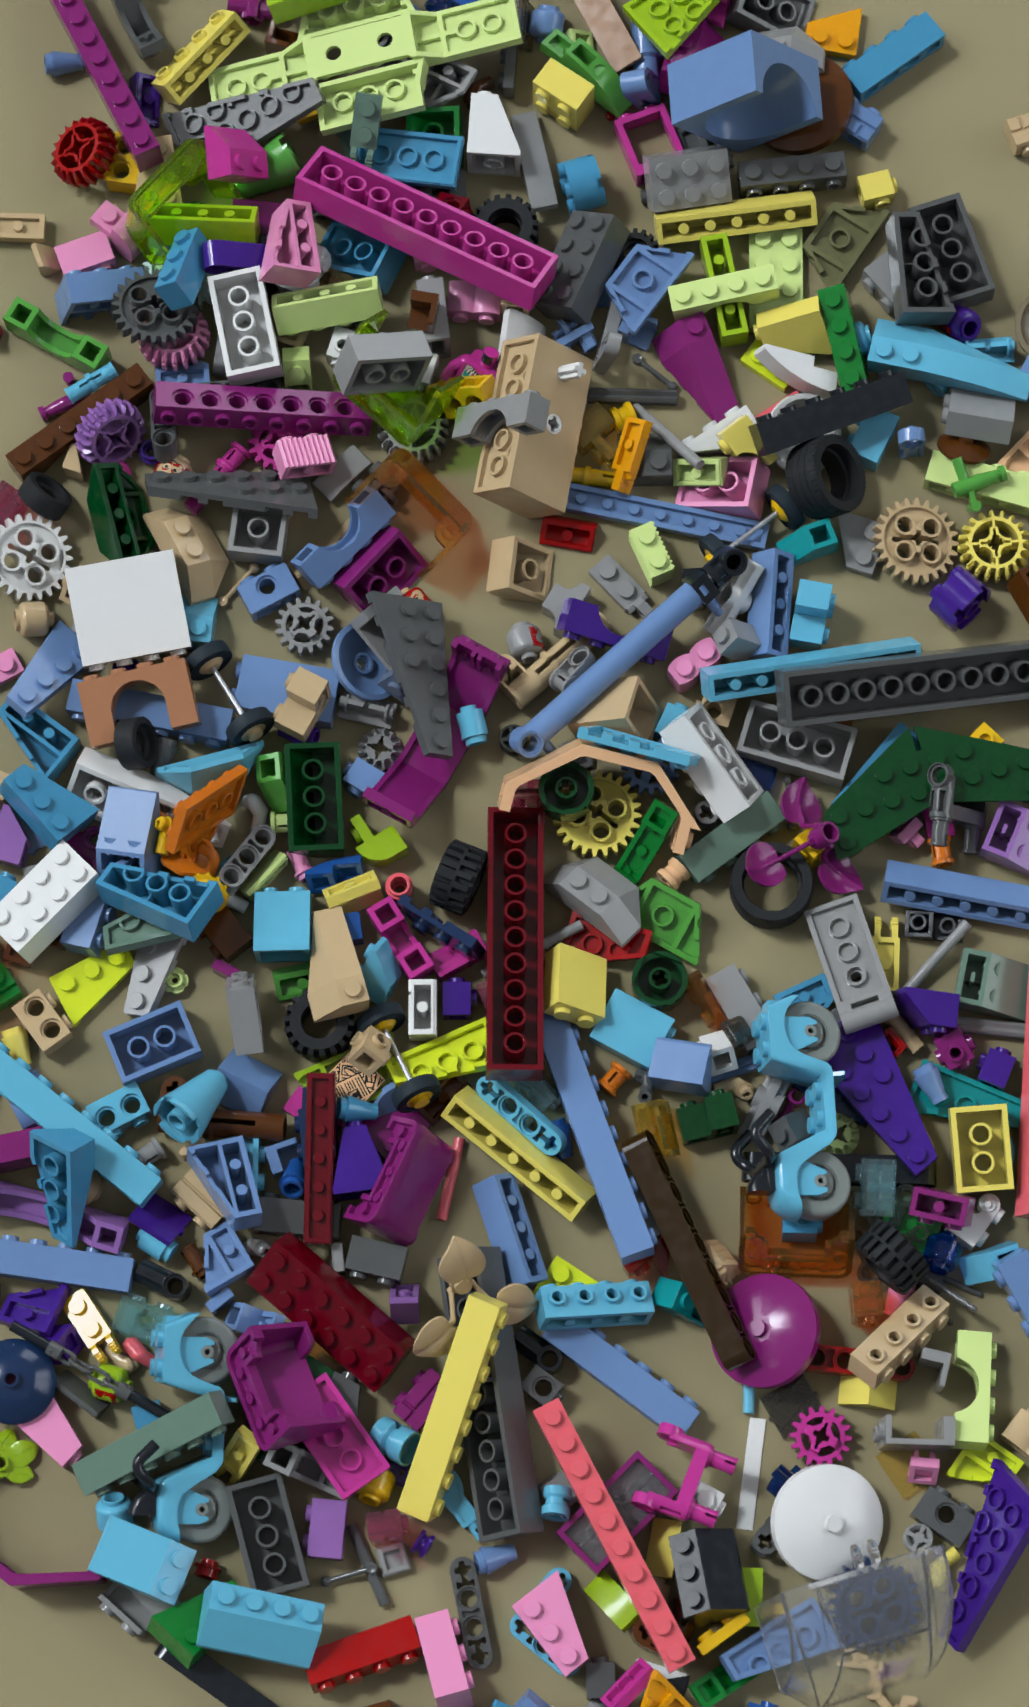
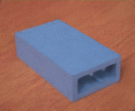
M244 654L242 662H237L235 678L239 679L237 688H232L231 693L244 712L256 707H266L273 716L279 703L284 704L287 699V687L284 686L287 677L291 672L295 673L298 667L301 666L329 681L331 698L315 727L332 730L341 683L336 677L334 669Z

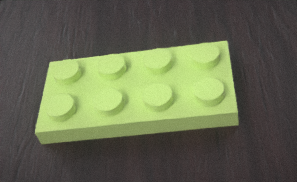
M802 228L749 234V268L773 263L780 294V300L757 305L749 303V332H754L753 325L757 324L756 313L803 300Z

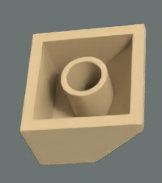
M516 535L492 540L486 592L505 600L543 603L549 594L554 551Z

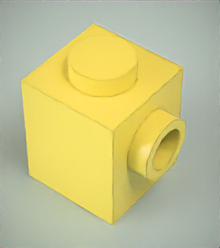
M888 169L857 176L856 191L861 207H865V210L873 208L882 210L893 204L895 193H898V186L895 177H890Z

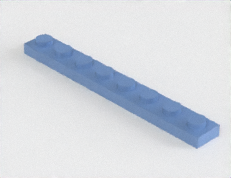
M575 483L570 484L568 503L565 510L570 513L634 526H641L652 521L655 522V527L659 531L702 539L707 534L712 533L724 544L728 545L761 522ZM770 523L764 525L737 547L757 551L765 550Z

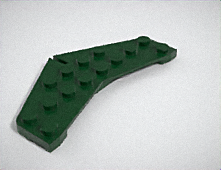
M914 725L913 729L920 750L916 751L908 727L826 810L824 821L833 822L839 829V839L833 843L837 862L854 857L870 844L930 807L932 785L927 780V772L930 766L937 762L950 765L954 771L956 778L953 803H1029V749ZM944 768L939 770L937 774V781L939 783L945 779L946 772Z

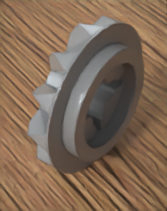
M373 728L368 733H364L358 743L359 758L381 771L388 770L402 752L400 740L395 733L386 728ZM381 739H383L384 748L388 749V751L381 752L378 759H376V752L371 747L378 746Z

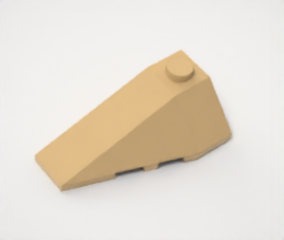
M341 906L314 912L307 994L314 1023L369 1010L370 999Z

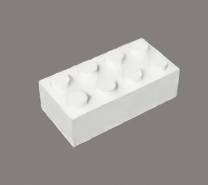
M260 265L207 277L226 375L231 386H242L284 376L265 282L259 281Z
M701 702L683 712L659 732L662 736L663 744L700 754L698 766H689L687 770L682 771L689 774L694 781L696 791L706 798L713 815L720 818L723 823H726L750 807L764 792Z
M62 839L0 901V936L31 964L99 895L95 882L100 875Z

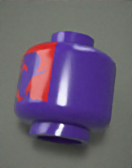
M956 305L954 306L956 310L955 315L949 324L941 325L942 331L946 336L965 344V341L972 342L980 333L981 319L975 311L965 306Z

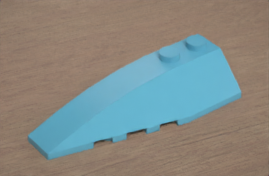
M879 318L877 320L867 359V371L882 373L893 369L894 374L903 371L907 379L1027 402L1029 373L933 329L914 325H895L894 321Z

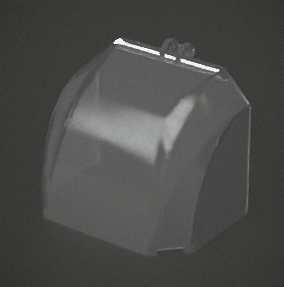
M873 1539L867 1540L866 1547L872 1564L864 1566V1559L858 1545L853 1544L850 1545V1552L855 1566L854 1570L782 1592L754 1606L753 1608L780 1692L786 1696H791L808 1707H835L927 1678L938 1665L947 1648L953 1623L954 1590L950 1566L943 1544L881 1561L878 1546Z

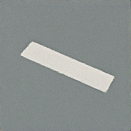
M750 1417L736 1529L753 1531L766 1419Z

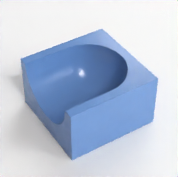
M754 30L746 31L667 65L672 125L735 152H743L823 120L818 60Z

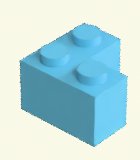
M800 579L788 642L789 647L816 651L821 649V644H827L830 628L825 627L826 618L832 619L836 594H831L833 584Z

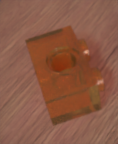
M881 1281L852 1282L848 1289L851 1324H858L859 1328L875 1327V1323L880 1322L884 1315Z

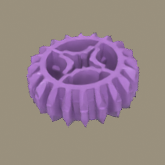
M117 397L113 401L106 398L103 404L96 401L94 409L88 408L86 416H80L82 423L76 425L78 432L74 434L77 441L75 443L81 456L88 460L91 465L94 463L110 462L124 463L127 457L133 458L132 453L134 450H140L138 443L145 441L142 435L146 432L145 421L137 407L133 406L129 401L125 399L122 401Z

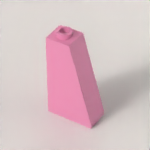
M13 1374L8 1375L6 1378V1382L9 1385L16 1381V1376ZM55 1396L49 1407L39 1417L28 1423L17 1425L64 1469L81 1460L84 1456L81 1452L85 1447Z

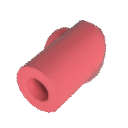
M128 1337L122 1343L123 1353L149 1368L150 1359H155V1355L149 1352L138 1338Z

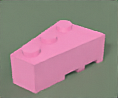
M557 1570L512 1605V1609L566 1678L587 1662L588 1656Z

